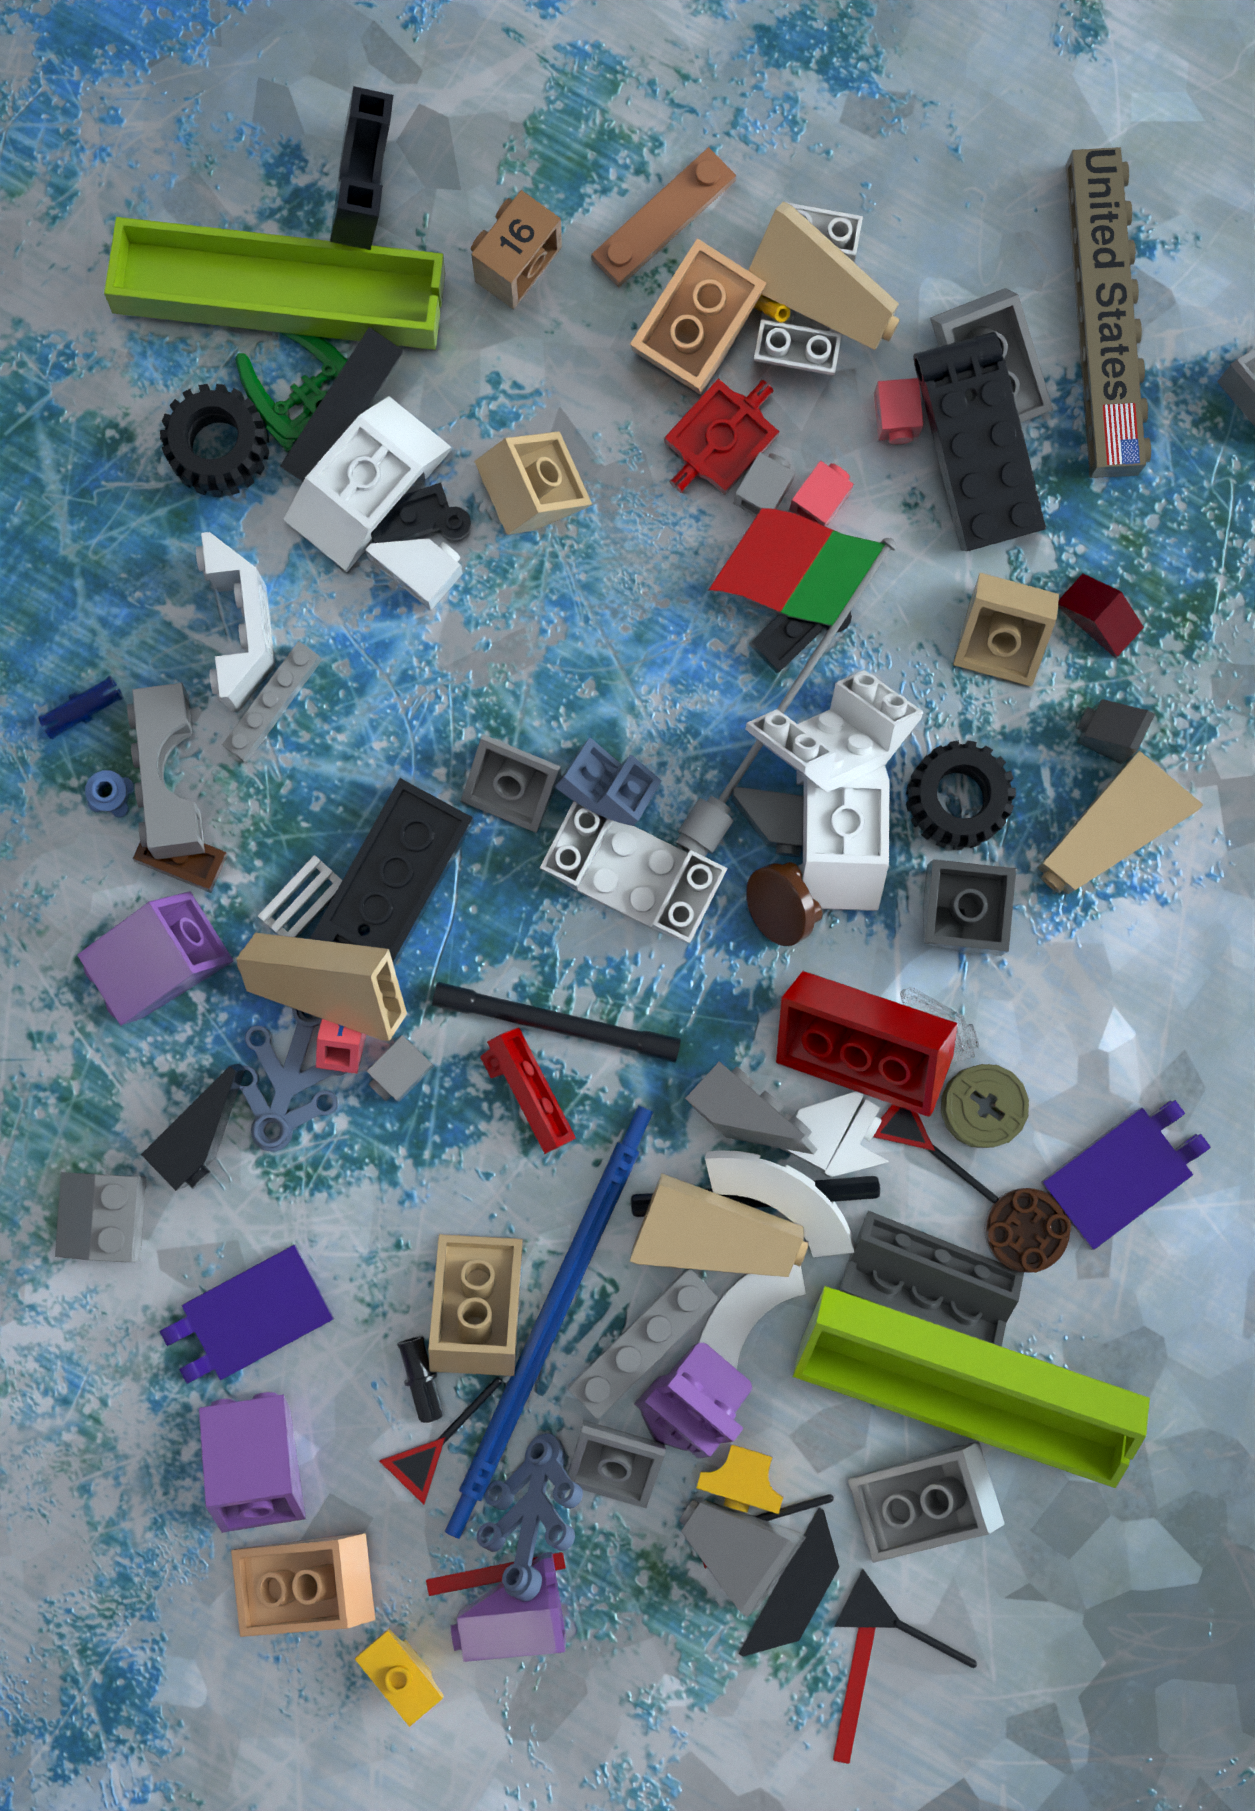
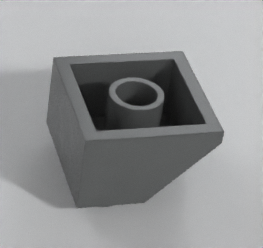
M935 859L928 863L923 899L924 943L961 952L1002 956L1009 952L1017 868Z

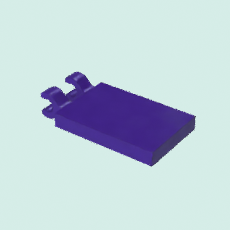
M1176 1100L1168 1101L1150 1116L1143 1107L1138 1108L1041 1181V1184L1055 1198L1067 1214L1071 1224L1091 1250H1095L1192 1177L1193 1173L1186 1164L1211 1148L1202 1134H1194L1174 1149L1162 1134L1161 1130L1185 1114Z
M295 1244L181 1305L187 1317L159 1332L167 1346L194 1332L196 1333L206 1355L179 1369L186 1384L212 1370H215L221 1381L334 1320V1317Z

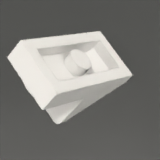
M866 1099L861 1101L826 1170L821 1171L822 1174L827 1177H833L889 1162L860 1145L863 1138L870 1141L882 1121L876 1117L880 1107Z

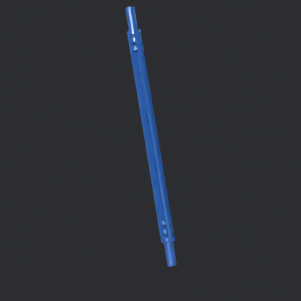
M638 1105L622 1142H617L517 1361L515 1374L510 1377L459 1488L462 1494L445 1529V1533L460 1539L477 1500L482 1501L591 1258L640 1152L637 1151V1148L653 1115L651 1110Z

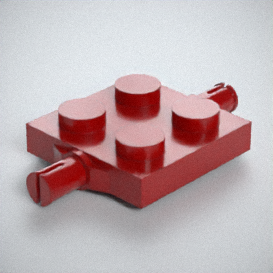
M718 378L664 437V443L675 451L685 464L669 481L674 488L677 486V491L683 493L692 480L699 476L708 480L726 495L752 466L759 452L764 453L779 436L780 431L764 418L759 409L760 405L774 392L771 385L766 387L767 382L761 379L759 384L746 397L731 390Z

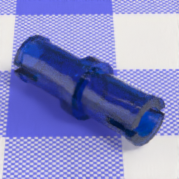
M108 676L105 680L80 694L77 691L70 694V700L44 715L38 716L42 727L49 725L57 719L59 720L58 723L44 730L49 738L53 740L59 734L82 721L85 724L89 723L94 719V714L119 700L121 701L124 699V696L120 689H115L109 694L103 695L104 692L117 686L113 677Z

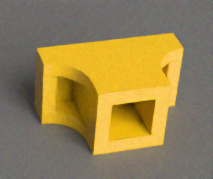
M731 1444L724 1465L716 1471H701L696 1487L697 1489L725 1497L724 1506L748 1513L749 1506L751 1505L779 1514L784 1497L778 1494L769 1482V1469L773 1457Z
M390 1628L355 1657L356 1662L409 1727L444 1697L432 1678L430 1668L406 1639L403 1641L399 1639Z

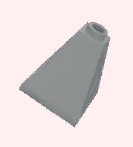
M692 1500L679 1519L685 1525L681 1530L683 1535L740 1613L746 1617L750 1616L760 1607L806 1538L800 1532L707 1500L700 1503Z

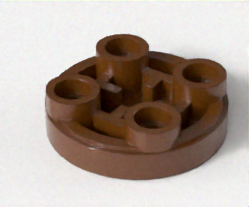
M793 862L785 864L772 863L757 869L749 877L746 886L747 905L754 923L762 934L773 943L781 946H792L806 939L813 931L814 924L822 919V908L818 901L812 898L806 884L803 882L800 868Z
M1033 1188L1015 1189L999 1197V1200L993 1203L989 1209L984 1225L986 1243L992 1255L1006 1267L1019 1272L1037 1273L1055 1264L1065 1252L1071 1232V1222L1055 1198L1044 1191Z

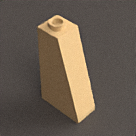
M783 201L775 209L748 270L767 283L762 295L780 304H784L786 307L876 350L882 339L889 342L900 321L899 318L894 316L899 303L792 205Z
M1138 751L1126 762L1037 868L1043 873L1041 879L1057 893H1061L1063 890L1070 894L1197 812L1203 804L1141 751Z
M255 933L236 958L237 967L242 975L247 992L371 1037L390 1041L407 1015L389 949Z
M661 1173L632 1247L630 1262L640 1265L789 1277L793 1264L801 1266L807 1252L808 1242L803 1241L804 1227Z

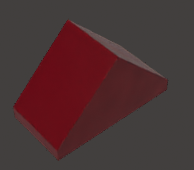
M1083 573L1058 600V608L1114 658H1117L1144 628L1120 590Z

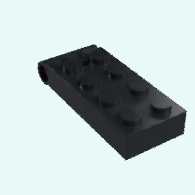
M993 331L915 353L913 356L914 367L919 380L961 550L971 551L1045 530L1046 525L1006 361L1003 360L1002 348L997 334ZM967 390H970L972 393L970 401L965 397Z
M399 778L310 939L389 949L393 965L395 966L474 824L473 817ZM362 927H370V933L368 935H360V930Z

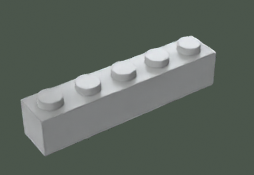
M298 641L222 744L223 747L247 763L321 663L322 659L320 656Z

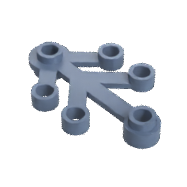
M292 1008L293 1016L298 1023L284 1067H282L271 1046L272 1036L268 1029L262 1026H253L245 1035L247 1046L255 1050L276 1091L271 1107H269L257 1086L259 1082L258 1072L250 1066H243L245 1070L250 1071L253 1075V1081L249 1086H242L240 1084L239 1087L256 1117L251 1126V1136L259 1148L270 1152L285 1148L293 1137L294 1128L319 1115L328 1116L333 1114L339 1104L338 1098L333 1092L322 1090L314 1095L312 1102L287 1113L292 1096L332 1075L341 1076L347 1073L316 1068V1065L300 1073L314 1027L321 1024L322 1018L308 1019L305 1017L304 1012ZM256 1031H263L266 1036V1041L261 1046H254L252 1044L251 1036ZM323 1095L330 1096L333 1101L332 1107L327 1111H322L318 1107V1100ZM274 1122L279 1125L280 1134L278 1137L270 1139L267 1137L265 1129L268 1124Z
M549 1433L541 1434L531 1441L525 1453V1462L504 1483L494 1481L488 1486L485 1492L486 1502L498 1510H505L512 1504L514 1495L530 1481L528 1492L496 1524L487 1522L479 1528L477 1533V1543L491 1552H496L503 1547L506 1538L522 1523L514 1564L505 1569L502 1583L507 1594L523 1602L532 1600L539 1593L542 1585L540 1572L531 1566L540 1520L546 1528V1543L553 1548L565 1551L571 1547L575 1539L574 1529L563 1522L545 1494L548 1478L555 1486L553 1490L554 1500L565 1508L571 1509L576 1507L583 1496L581 1486L573 1482L562 1467L565 1462L566 1453L561 1441ZM571 1489L570 1494L565 1498L567 1491ZM502 1491L501 1497L497 1500L498 1495ZM563 1531L561 1538L557 1541L559 1533ZM494 1533L493 1538L489 1541L490 1536Z

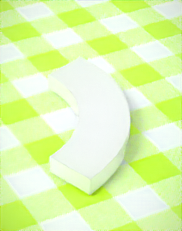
M725 1150L706 1152L705 1161L713 1193L744 1196L761 1201L777 1209L793 1223L804 1227V1237L808 1242L813 1258L854 1253L855 1242L840 1209L835 1202H830L815 1187V1182L803 1173L788 1165L783 1167L771 1161L760 1159L761 1155Z
M793 1264L789 1277L746 1274L739 1279L715 1305L702 1331L699 1343L709 1345L737 1369L742 1346L758 1320L778 1304L806 1294L801 1266Z

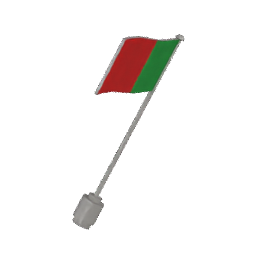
M761 508L707 590L741 596L788 617L830 626L778 706L777 710L784 714L888 552L896 549V543L892 538H884L881 542L849 536L795 513ZM756 740L719 799L710 796L707 801L701 798L698 799L678 830L680 836L675 842L678 846L688 853L692 850L704 857L708 853L713 854L734 821L728 815L731 808L725 803L762 748L763 744L760 741Z

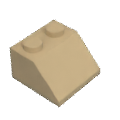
M560 431L504 438L474 461L507 535L535 531L592 505Z
M979 573L968 605L953 665L1032 687L1057 619L1059 594Z

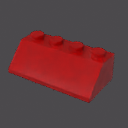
M802 971L781 997L776 1063L930 1117L934 1111L954 1056L958 1023Z

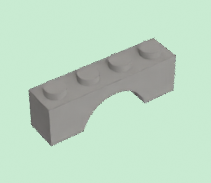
M182 683L132 689L134 704L127 705L130 728L136 729L137 743L131 744L133 765L135 768H140L141 782L135 783L137 805L139 808L144 807L145 822L139 823L142 847H148V850L155 859L205 853L201 812L194 801L181 798L169 791L164 781V768L168 756L180 742L193 735L189 695Z
M686 1268L625 1332L600 1353L568 1385V1390L598 1420L719 1300L718 1296L691 1269Z

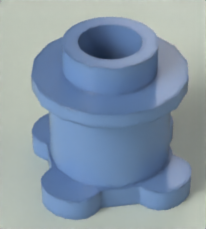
M111 770L99 771L89 778L85 786V795L88 806L92 811L97 813L101 811L112 812L118 818L124 817L129 812L127 801L129 794L134 791V784L129 778H122L118 773ZM108 786H112L113 791L111 795L103 798V790Z

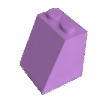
M191 891L149 901L77 954L84 965L86 976L95 983L106 1001L105 1004L108 1012L117 1019L120 1026L146 1017L234 961Z
M273 1392L256 1394L251 1400L239 1402L232 1399H220L212 1402L211 1406L199 1408L205 1505L220 1531L223 1533L306 1519L291 1409L284 1394L278 1395Z

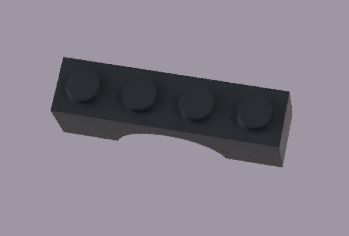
M353 86L345 121L330 242L371 250L380 212L383 185H380L391 121L394 96L392 94Z

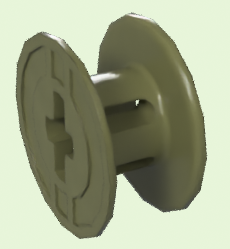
M979 1064L959 1071L948 1081L941 1096L940 1113L945 1127L956 1140L970 1147L994 1148L1009 1143L1022 1131L1029 1116V1098L1024 1084L1013 1072L999 1065ZM971 1094H974L979 1099H985L988 1096L991 1099L989 1107L999 1114L998 1118L996 1119L989 1113L980 1116L977 1113L980 1106L970 1098Z

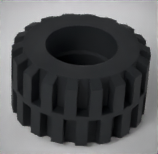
M208 384L198 385L200 392L195 394L192 393L191 389L184 391L182 394L185 400L181 403L176 399L173 400L169 405L173 412L171 415L164 414L162 423L165 426V430H160V440L164 445L162 447L164 456L176 476L188 488L193 486L197 493L206 495L207 491H211L214 497H223L224 490H229L231 495L240 493L237 486L243 483L250 487L254 483L252 476L254 473L262 474L265 469L262 461L263 459L268 460L269 449L267 447V443H269L268 433L253 402L249 398L245 400L242 392L235 388L228 392L226 386L222 384H216L215 390H210ZM213 423H226L238 430L237 442L233 449L225 456L217 459H205L194 454V440L204 427Z
M959 740L952 741L947 746L942 747L940 745L933 749L915 768L911 775L910 783L907 785L906 794H908V801L906 802L907 812L911 811L912 824L915 828L917 826L923 831L921 835L926 840L932 838L937 841V846L942 848L953 846V850H962L968 846L973 848L990 839L1005 825L1006 819L1011 815L1014 808L1011 805L1012 800L1016 797V788H1011V781L1014 778L1011 771H1005L1003 765L1006 762L1001 756L997 759L992 756L991 752L993 749L986 745L981 749L976 747L977 742L967 741L965 744H959ZM952 773L964 774L971 777L979 785L983 795V805L975 816L971 818H958L943 809L938 800L937 786L944 776Z

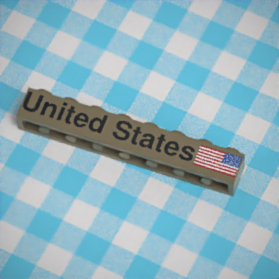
M1121 147L1072 150L1065 166L1089 477L1138 476L1146 466V462L1151 460V442L1149 438H1144L1143 423H1146L1148 419V403L1146 398H1141L1140 383H1143L1145 378V364L1143 358H1138L1137 343L1141 342L1142 326L1141 320L1134 317V304L1138 302L1139 288L1137 279H1131L1130 265H1133L1135 262L1136 251L1134 240H1128L1127 228L1132 223L1131 201H1125L1124 187L1128 186L1129 165L1127 161L1122 162Z

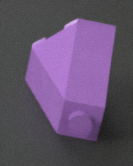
M553 1552L543 1553L532 1561L531 1566L536 1568L542 1576L541 1589L532 1600L523 1602L510 1596L505 1591L504 1585L501 1582L459 1611L457 1624L451 1625V1636L454 1651L462 1650L463 1662L565 1652L566 1632Z

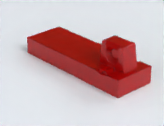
M520 1028L510 1030L487 1041L490 1049L482 1054L480 1059L490 1078L504 1074L544 1154L576 1139Z

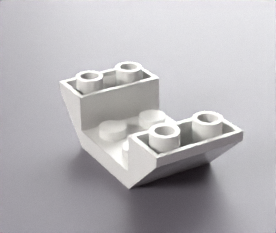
M788 203L853 262L855 261L863 216ZM790 309L791 313L788 320L782 323L772 319L762 311L754 361L835 375L842 337L841 333L793 309Z
M388 396L360 414L305 477L283 520L344 571L348 572L365 552L366 548L373 542L371 532L419 476H422L425 480L452 450V447Z
M204 532L201 533L203 546L196 547L198 569L200 572L203 571L205 581L210 580L217 592L234 590L236 606L241 608L242 616L245 617V624H239V638L241 648L245 649L246 653L215 656L216 669H210L212 693L217 694L219 702L223 701L230 712H238L275 667L267 587L256 567L212 533Z
M863 670L835 683L830 710L796 724L788 716L776 709L747 722L745 730L770 751L828 793L886 765L921 720L923 711L910 703L904 696L899 695L879 681L874 675Z
M885 765L828 793L797 771V785H804L803 864L798 867L802 873V880L806 884L812 898L818 901L822 909L877 911L889 866V778Z
M575 801L572 803L540 866L541 870L575 891L653 930L689 944L728 869L692 850L687 853L635 826L602 817Z

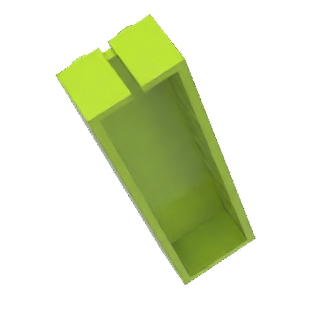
M116 217L104 295L112 314L360 341L367 329L371 327L397 346L436 350L440 322L439 308L442 306L446 272L443 253L373 245L371 250L333 243L328 240Z
M824 1286L802 1336L792 1376L1116 1488L1129 1467L1130 1459L1133 1460L1147 1435L1149 1397Z

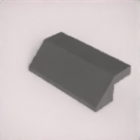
M868 1210L855 1242L854 1253H851L846 1265L839 1291L1002 1347L1006 1323L1019 1302L1024 1272L1012 1270L1000 1262Z

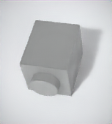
M759 452L736 491L733 504L754 516H757L761 508L777 509L793 482L795 471L790 469V463L784 458L773 453L767 456Z
M401 1035L367 1070L374 1078L369 1085L385 1101L392 1096L396 1101L400 1102L434 1065L406 1037Z

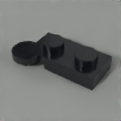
M438 483L403 495L371 533L375 543L406 541L440 530L447 539L460 540L470 532L471 520L464 509L456 506L449 507L442 484Z
M851 611L836 633L842 632L849 626L852 618ZM779 613L748 644L776 673H779L822 629L828 631L830 626L788 617Z

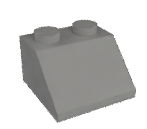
M61 1172L55 1257L113 1262L140 1261L146 1177Z

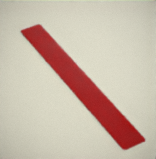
M563 1552L554 1553L555 1571L565 1569ZM514 1562L427 1579L428 1595L433 1596L502 1582L505 1569L514 1564Z
M876 1627L858 1628L833 1760L837 1762L850 1763Z

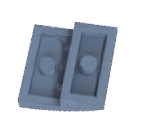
M589 738L580 747L555 787L579 805L602 817L634 826L639 821L662 780L631 754L621 764L593 739Z

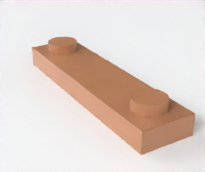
M708 147L591 254V260L620 288L736 181V174Z

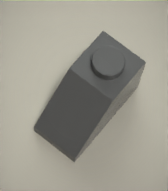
M1101 699L1093 709L1087 706L1076 726V729L1082 731L1077 743L1122 764L1138 751L1155 714L1148 710Z
M734 787L731 801L765 845L775 847V853L778 855L800 857V853L803 851L804 796Z

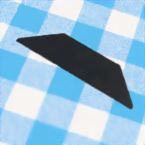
M818 1508L804 1534L805 1540L785 1568L742 1646L739 1655L743 1657L797 1642L801 1639L840 1567L823 1509Z

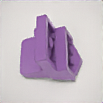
M698 1343L690 1348L667 1375L659 1376L641 1397L636 1400L634 1405L640 1409L647 1428L655 1441L680 1450L690 1451L697 1458L711 1457L720 1443L734 1442L743 1430V1427L734 1420L736 1417L735 1412L751 1392L752 1384L709 1345Z

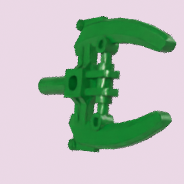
M281 333L304 347L323 364L322 372L316 377L313 375L309 378L305 374L301 377L303 383L301 386L298 387L295 383L290 386L292 393L289 394V398L286 401L274 403L256 376L251 361L246 354L238 353L235 359L240 381L247 397L255 405L257 412H259L262 420L267 425L266 429L284 448L286 453H289L328 392L319 390L322 387L321 384L325 380L331 381L336 379L347 362V359L322 337ZM302 403L303 412L291 420L288 417L289 409L294 405L298 406Z

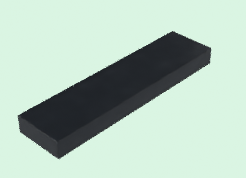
M369 327L280 467L303 482L305 477L354 420L369 408L405 351Z

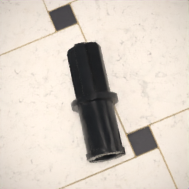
M416 1336L398 1342L397 1346L400 1349L408 1378L404 1381L405 1386H410L419 1421L429 1423L440 1419L443 1416V1410L434 1381L438 1375L437 1372H430L429 1358L424 1344V1336Z

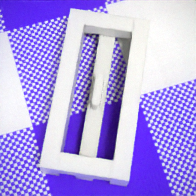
M314 855L265 907L258 917L279 936L297 938L331 902L342 879ZM317 868L321 873L275 921L272 916ZM329 879L333 884L287 932L283 926L320 886Z

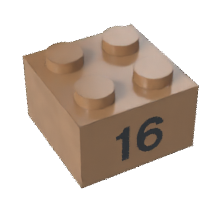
M522 190L513 200L508 198L503 202L496 213V223L489 232L486 230L481 231L471 246L475 282L513 310L562 248L561 218Z

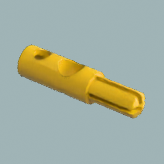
M762 294L754 306L755 309L763 311L764 314L780 323L788 320L791 313L790 308L784 304H780Z

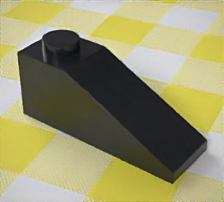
M240 1063L230 1065L141 1154L175 1191L188 1185L194 1189L211 1173L207 1166L216 1158L245 1072V1068Z

